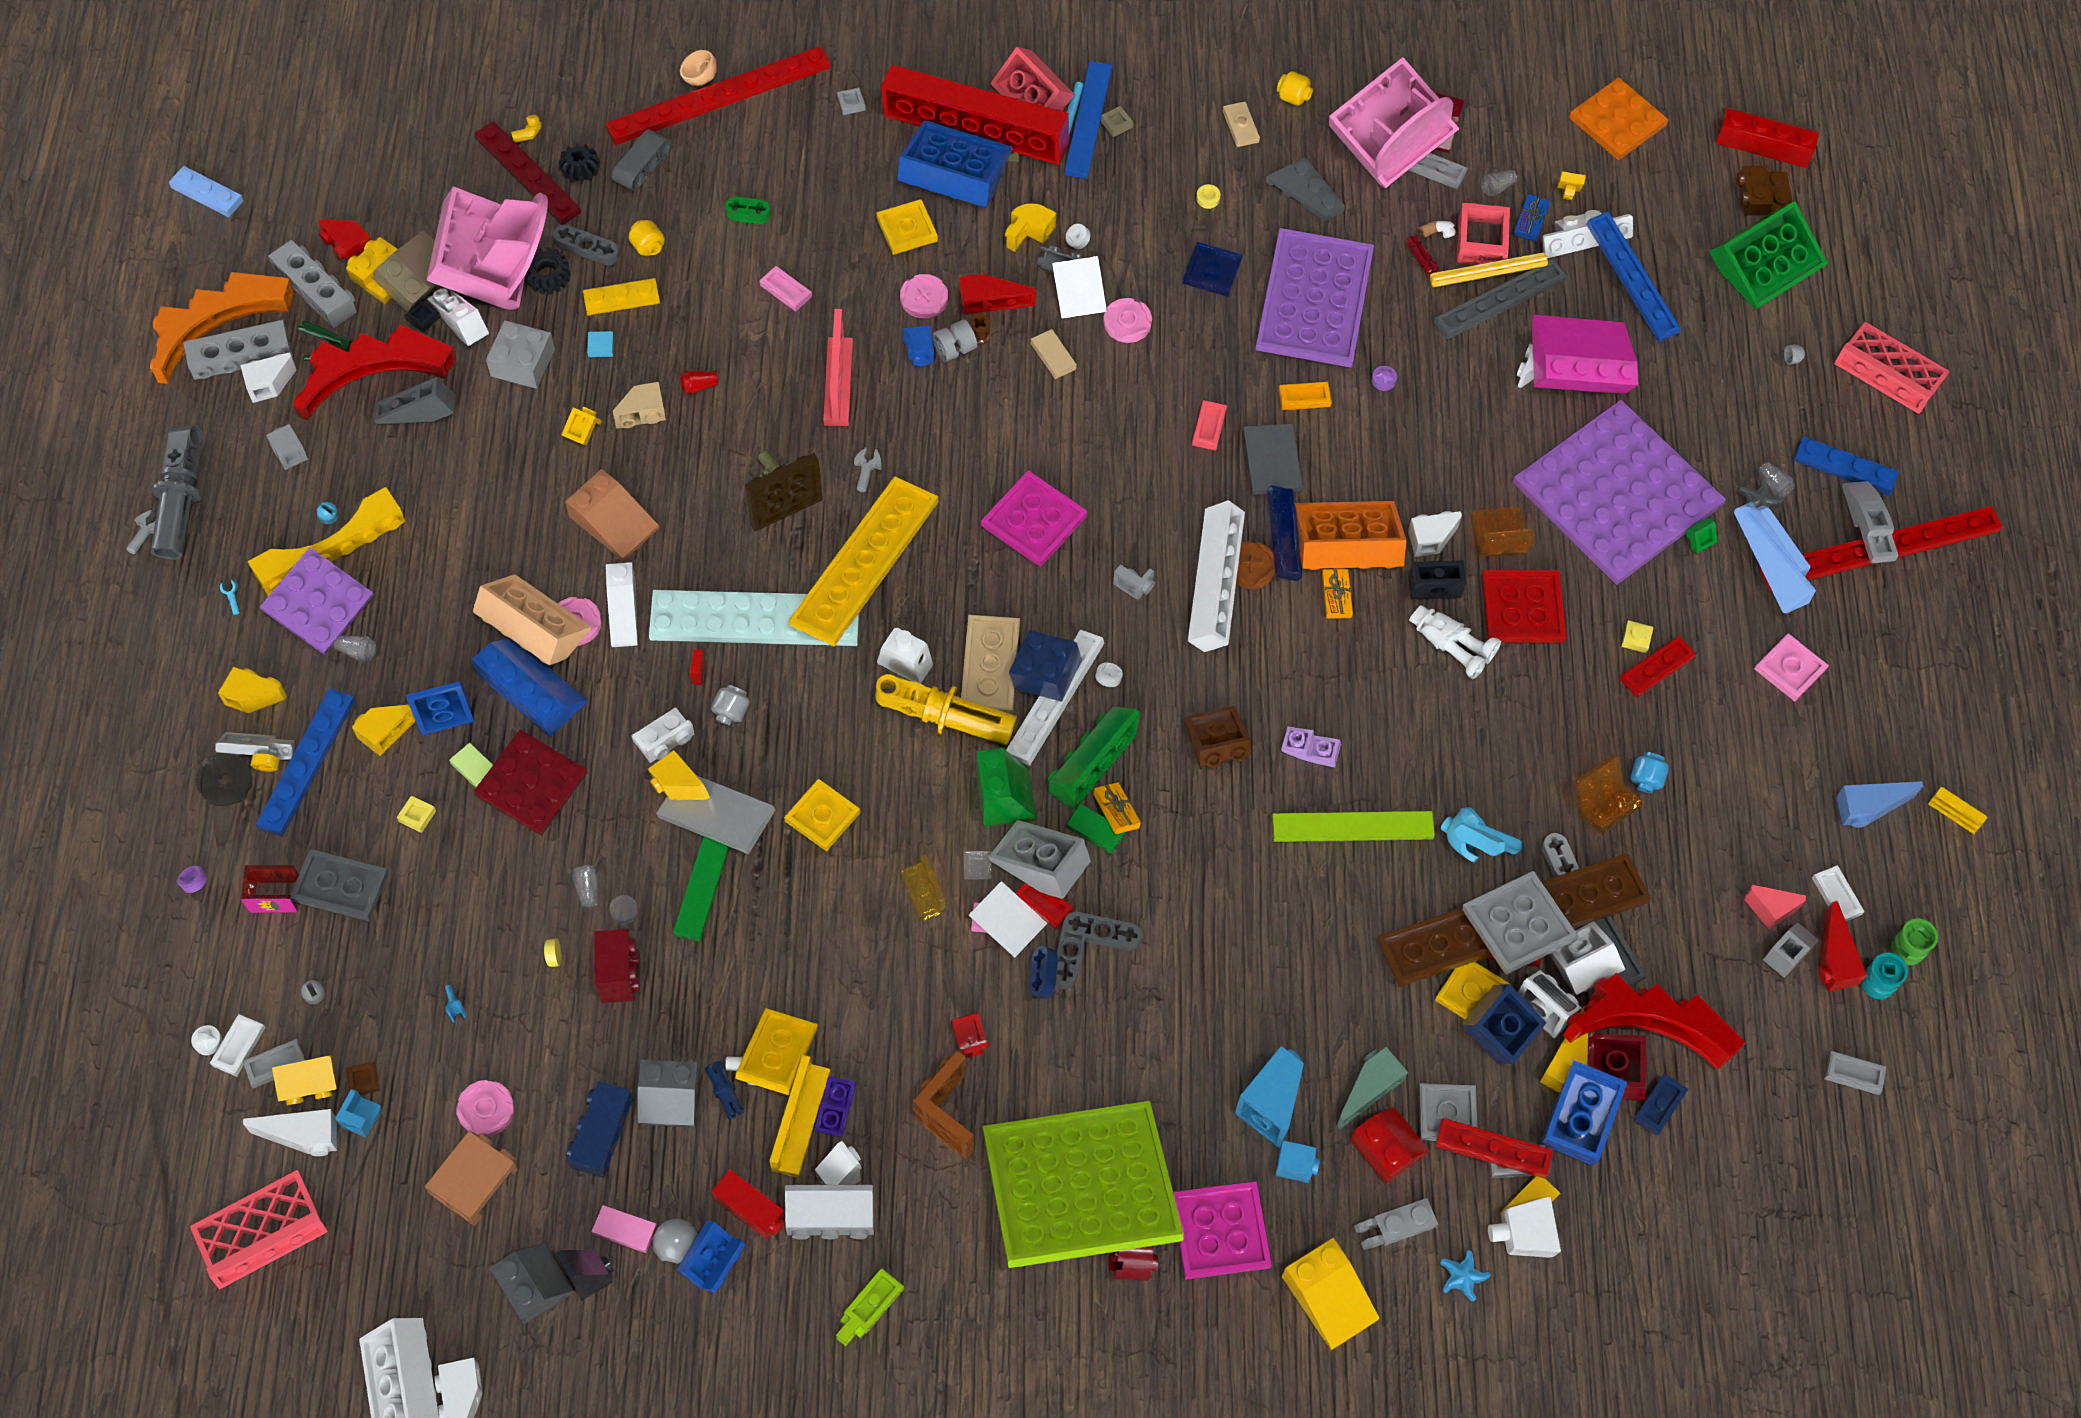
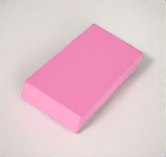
M777 266L760 280L761 287L795 312L812 297V292Z
M603 1205L591 1232L595 1236L647 1253L657 1224Z

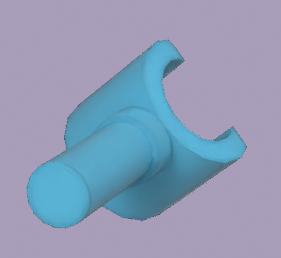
M231 579L232 590L227 591L224 582L220 584V590L222 593L227 594L233 615H238L240 612L235 592L238 590V583Z

